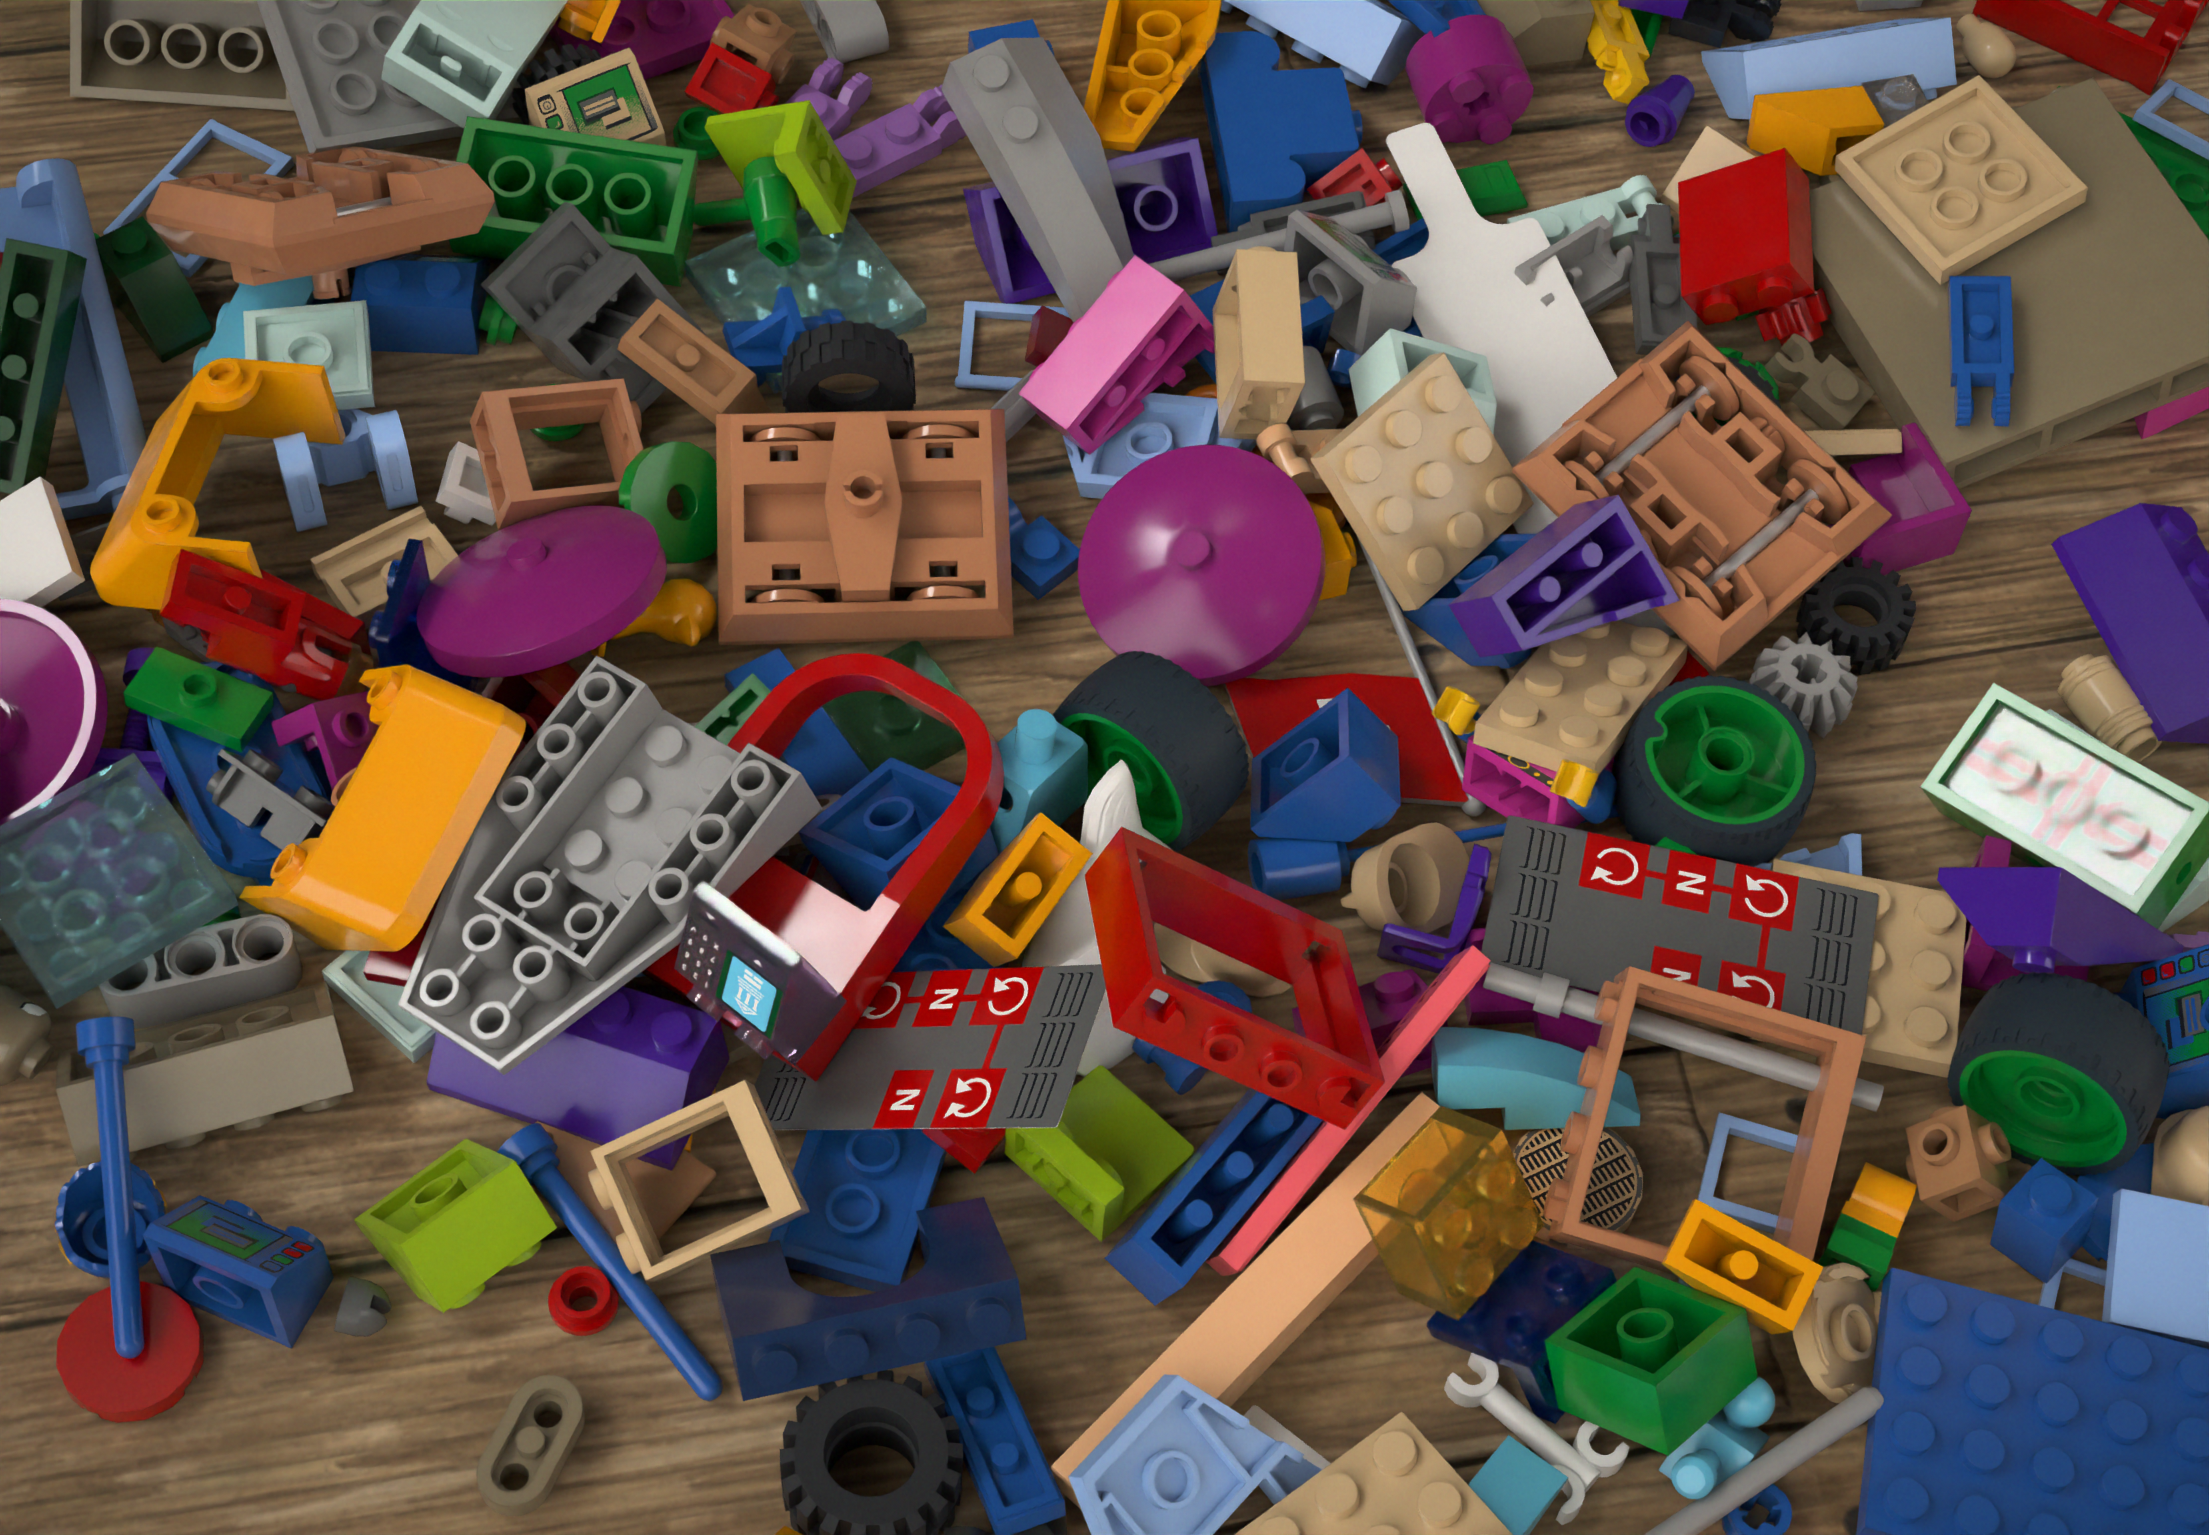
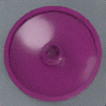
M1222 445L1186 446L1159 454L1141 463L1117 481L1100 501L1088 522L1079 551L1078 583L1080 595L1091 624L1116 656L1128 651L1154 653L1156 656L1160 655L1164 659H1169L1174 664H1178L1182 669L1190 672L1193 677L1201 681V684L1204 686H1214L1241 679L1264 668L1284 653L1300 636L1310 621L1322 592L1326 565L1325 547L1318 520L1307 498L1298 485L1275 464L1259 455L1235 447Z
M597 505L579 506L536 515L507 526L478 541L445 566L432 580L420 600L417 610V626L432 658L449 671L471 677L489 678L515 676L546 669L598 647L634 622L653 602L664 583L667 573L666 554L653 525L640 514L627 509Z
M0 599V844L18 838L40 826L51 818L72 794L74 795L87 778L101 749L108 712L104 677L97 659L88 645L77 633L52 613L33 604L10 599Z

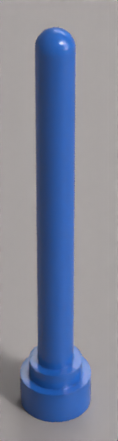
M113 1016L93 1018L77 1023L76 1036L78 1054L85 1056L87 1068L94 1069L115 1349L121 1357L131 1359L140 1355L144 1349L123 1066L130 1063L129 1052L136 1049L134 1020L128 1017Z
M540 1123L528 1125L512 1135L504 1142L497 1153L517 1162L530 1185H535L698 1397L706 1401L718 1398L723 1390V1382L719 1375L639 1273L632 1274L629 1271L617 1244L557 1169L560 1163L559 1158L555 1155L558 1148L557 1144Z

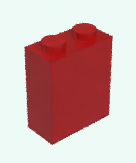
M1786 148L1678 182L1681 297L1706 326L1714 323L1728 322L1737 316L1770 306H1781L1793 299L1814 293L1809 178Z

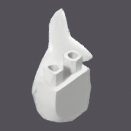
M1120 760L1106 772L1093 788L1085 804L1080 844L1093 854L1030 940L1025 951L1022 967L1101 964L1085 874L1121 826L1171 849L1142 827L1132 774L1128 765L1123 760ZM1162 966V971L1166 974V969ZM1155 989L1149 997L1164 1003L1168 998V994ZM1107 991L1103 997L1077 1075L1085 1077L1100 1065L1110 1069L1134 1053L1132 1046L1137 1037L1113 1027Z

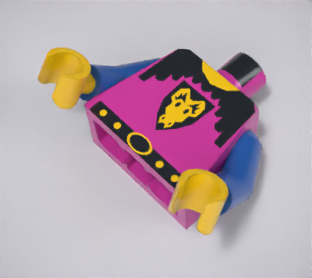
M1452 686L1445 688L1432 711V715L1446 722L1449 729L1467 744L1462 783L1463 791L1506 818L1512 815L1574 829L1585 819L1590 823L1598 824L1604 822L1609 817L1617 789V781L1612 774L1615 755L1600 774L1585 765L1568 759H1562L1556 772L1473 744L1475 724L1481 717V714L1477 712L1480 703L1458 688Z

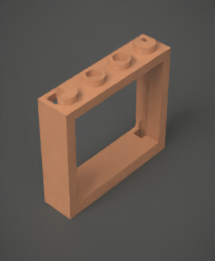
M1631 966L1617 974L1614 982L1605 981L1600 990L1594 1013V1019L1603 1021L1597 1047L1590 1045L1587 1047L1578 1073L1577 1084L1586 1087L1580 1113L1574 1111L1570 1113L1561 1139V1151L1569 1153L1563 1180L1559 1178L1553 1179L1544 1205L1543 1216L1552 1219L1548 1238L1676 1275L1662 1264L1669 1247L1580 1221L1634 1005L1637 1003L1817 1057L1815 1064L1821 1067L1820 1077L1815 1090L1808 1092L1773 1236L1774 1241L1813 1261L1867 1036Z

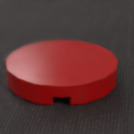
M140 1281L144 1349L135 1358H123L115 1349L110 1286L87 1297L68 1316L57 1340L56 1367L71 1399L81 1408L84 1407L89 1412L97 1413L100 1418L116 1423L141 1421L172 1408L185 1395L184 1389L191 1383L194 1374L197 1378L204 1362V1336L190 1305L170 1288Z

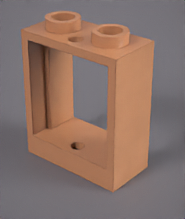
M624 378L484 391L481 393L470 419L498 530L536 515L565 508L597 505L624 509V505H619V487L625 469L641 450H644L640 438L642 428L640 409L636 401H630ZM599 422L615 482L533 491L517 430Z

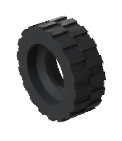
M853 320L841 321V323L830 324L829 322L819 325V328L812 331L807 330L800 334V338L796 342H791L787 347V355H783L782 399L785 413L914 410L913 404H916L913 354L908 352L907 343L903 339L899 340L894 332L887 328H878L876 324L864 322V324L853 323ZM850 373L866 375L879 381L877 386L856 393H839L819 386V382L828 377Z

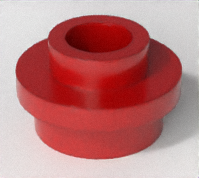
M589 1266L574 1267L564 1272L553 1283L548 1295L549 1312L554 1323L564 1332L576 1336L593 1335L608 1327L616 1317L619 1309V1294L601 1270ZM588 1296L597 1301L594 1308L587 1311H576L572 1308V1304L580 1297Z

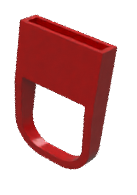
M850 653L830 656L796 670L782 680L766 696L727 746L741 753L746 745L750 743L779 760L806 720L827 702L839 696L858 691L883 692L912 705L951 727L963 737L967 750V770L962 787L953 802L895 874L869 910L863 911L774 857H771L710 914L715 919L709 920L719 927V931L703 921L687 938L641 972L703 1012L719 1017L722 1024L815 1082L820 1078L989 829L998 811L1004 787V768L1000 749L989 728L972 706L955 693L903 664L873 654ZM704 935L707 936L706 941L703 939ZM741 938H744L755 948H757L759 951L765 954L768 958L774 961L778 965V968L774 967L767 960H765L763 957L757 954L754 950H752L750 947L744 944L741 941ZM727 949L738 955L783 991L771 1039L753 1028L715 996ZM755 960H759V962H760V964H761L762 967H760V966H759L757 963H755L754 961H755Z

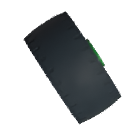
M1128 651L1119 654L1085 678L1053 713L1058 723L1082 737L1088 745L1087 800L1093 788L1106 772L1120 760H1123L1128 765L1132 774L1142 827L1175 852L1182 850L1207 832L1232 807L1248 782V754H1246V747L1242 742V736L1239 734L1238 728L1233 723L1231 716L1225 711L1226 709L1219 703L1215 695L1206 686L1201 684V681L1193 677L1190 672L1182 669L1178 664L1176 665L1171 660H1166L1160 655L1156 656L1154 653H1145V651ZM1087 800L1081 805L1083 809L1085 807Z
M1697 676L1694 679L1687 678L1682 682H1675L1672 686L1664 688L1662 692L1659 691L1645 705L1630 727L1621 747L1616 765L1615 779L1617 781V789L1614 801L1617 804L1616 810L1618 815L1620 814V821L1626 827V832L1632 836L1634 842L1655 846L1660 840L1667 837L1680 845L1688 847L1700 856L1755 867L1763 862L1769 863L1783 849L1797 830L1805 815L1813 792L1817 766L1815 751L1812 749L1813 743L1811 739L1809 740V734L1803 728L1801 720H1798L1797 715L1789 710V706L1779 701L1778 697L1769 694V691L1762 690L1755 684L1751 685L1747 681H1739L1732 677Z
M2030 972L2029 974L2023 973L2003 979L1986 992L1972 1012L1960 1035L1951 1060L1947 1086L1950 1089L1949 1096L1952 1097L1953 1105L1960 1107L1966 1105L1989 1122H1995L2001 1127L2010 1145L2011 1158L2018 1159L2024 1164H2030L2032 1167L2042 1158L2062 1173L2068 1175H2097L2098 1173H2107L2109 1170L2113 1171L2117 1167L2123 1166L2125 1162L2127 1163L2145 1139L2164 1096L2170 1061L2168 1060L2169 1055L2166 1052V1045L2162 1042L2161 1035L2156 1032V1028L2149 1023L2146 1017L2141 1015L2138 1009L2133 1008L2129 1002L2122 1000L2118 995L2112 994L2109 990L2100 988L2094 983H2088L2079 978L2075 979L2072 976Z

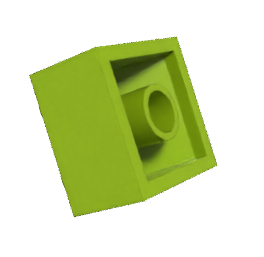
M466 1138L354 1219L360 1231L417 1297L443 1313L449 1308H460L475 1300L484 1291L485 1281L504 1267L515 1266L531 1258L542 1245L540 1240L557 1228L515 1160Z

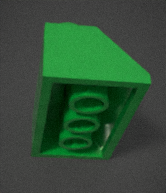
M467 116L456 162L468 163L493 191L495 202L479 233L448 239L454 253L506 260L564 202L572 203L611 248L637 255L661 284L681 287L693 235L698 153L696 150Z

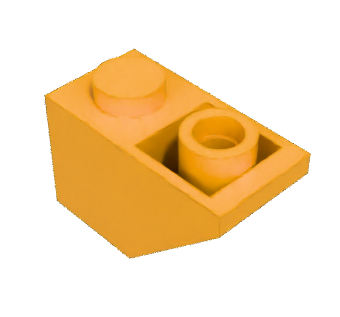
M1863 86L1760 94L1754 96L1747 144L1750 149L1763 154L1786 148L1802 169L1820 176L1838 174L1835 171L1836 155L1884 129V122Z

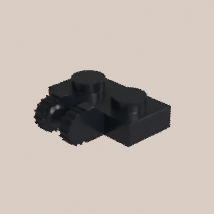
M1688 0L1682 19L1672 17L1668 34L1721 48L1727 28L1730 29L1736 38L1742 40L1749 39L1751 42L1765 41L1772 34L1774 21H1771L1773 16H1777L1782 3L1781 0Z

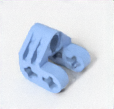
M359 409L338 410L346 435L342 445L307 442L304 432L273 439L285 493L297 532L327 525L318 486L320 483L333 486L365 478L369 472L376 471L387 510L418 503L408 448L397 410L376 415L368 414Z

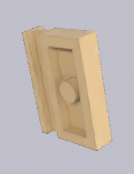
M420 505L310 560L314 575L326 586L327 593L337 607L363 621L367 629L419 603L432 580L458 554L434 523L431 524L426 517L425 510Z

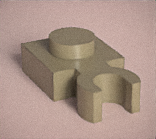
M1795 333L1781 347V350L1790 356L1793 362L1789 361L1780 352H1777L1764 366L1767 372L1777 381L1792 383L1799 389L1790 400L1825 430H1843L1875 393L1871 387L1832 354L1823 363L1819 362L1814 357V351L1809 342Z

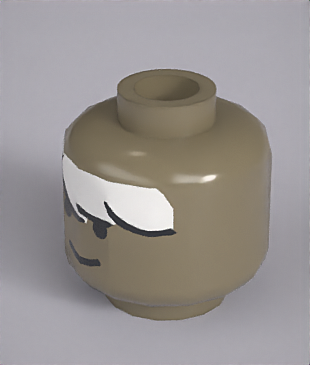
M4 984L0 985V1086H5L15 1081L21 1074L30 1080L33 1079L46 1065L55 1049V1046L47 1041L52 1026L50 1015L44 1009Z

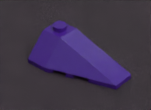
M1939 867L1937 881L1986 944L2012 959V967L2019 971L2052 974L2054 973L2055 965L2088 966L2155 961L2183 953L2184 946L2062 867Z

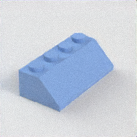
M1222 0L1221 10L1229 14L1233 6L1250 14L1246 24L1263 34L1275 38L1278 31H1281L1294 38L1295 41L1291 49L1315 62L1320 63L1324 55L1341 64L1339 69L1343 71L1345 79L1363 88L1367 87L1369 81L1389 85L1405 68L1406 60L1412 47L1425 35L1405 15L1379 0Z
M1951 17L1900 18L1701 51L1702 63L1728 117L1732 119H1749V124L1754 96L1760 94L1863 86L1875 108H1882L1886 106V96L1903 94L1904 102L1923 101L1937 98L1936 88L1957 85Z

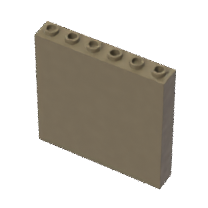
M2093 77L2072 86H2061L2049 95L2020 107H2011L2088 187L2086 201L1957 275L2011 276L2014 378L2012 387H2010L2009 426H1994L1993 424L1994 420L1991 417L1993 387H1971V397L1974 399V415L1970 421V426H1955V387L1950 386L1949 281L1940 285L1842 178L1810 190L1814 290L1823 288L1832 312L1828 315V318L1899 431H1901L1903 425L1915 422L1958 489L2209 387V240Z

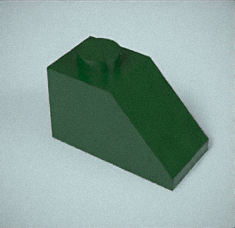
M143 216L95 239L110 298L162 363L213 337V328L176 258Z

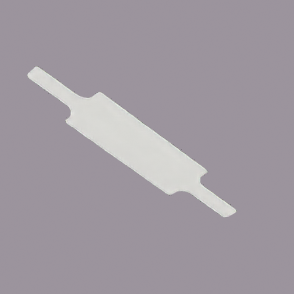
M1421 123L1391 133L1386 138L1391 154L1429 231L1428 241L1420 252L1394 262L1392 267L1403 271L1411 283L1417 287L1412 315L1423 338L1487 357L1497 402L1493 435L1511 466L1514 467L1561 428L1566 420L1618 377L1556 255L1533 270L1535 272V280L1527 286L1514 274L1517 266L1551 246L1540 223L1530 217L1509 224H1496L1483 219L1476 212L1435 128L1429 123ZM1552 293L1555 300L1546 307L1540 299ZM1522 482L1534 504L1513 525L1518 534H1536L1558 517ZM1652 609L1620 620L1639 627L1657 628L1664 631L1668 636L1675 634Z

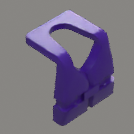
M1474 843L1448 939L1387 923L1384 924L1377 956L1430 972L1440 973L1456 954L1462 952L1465 949L1468 934L1473 929L1477 913L1480 911L1486 890L1485 885L1488 879L1492 855L1489 849ZM1400 945L1442 953L1444 957L1441 960Z

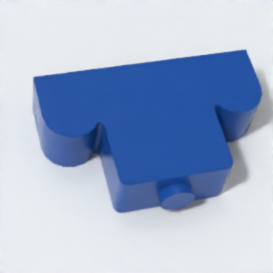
M1254 31L1216 33L1215 40L1200 59L1198 65L1199 83L1227 233L1238 231V226L1250 222V214L1303 203L1304 192H1309L1307 188L1358 151L1359 144L1362 142L1361 113L1359 110H1351L1343 71L1335 67L1278 71L1280 49L1276 41L1266 34Z

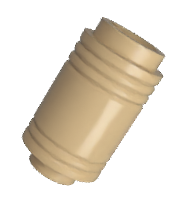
M2092 654L2083 655L2071 662L2061 674L2063 681L2060 683L2057 692L2088 734L2137 763L2147 758L2160 746L2162 741H2158L2150 726L2153 721L2148 717V713L2144 711L2143 705H2140V701L2109 656L2103 655L2094 658Z

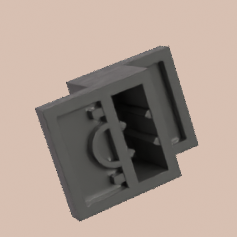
M564 202L481 284L558 370L582 379L584 382L624 378L630 401L634 400L637 402L641 414L667 387L617 349L624 334L658 298L706 335L637 255L611 248L572 203Z

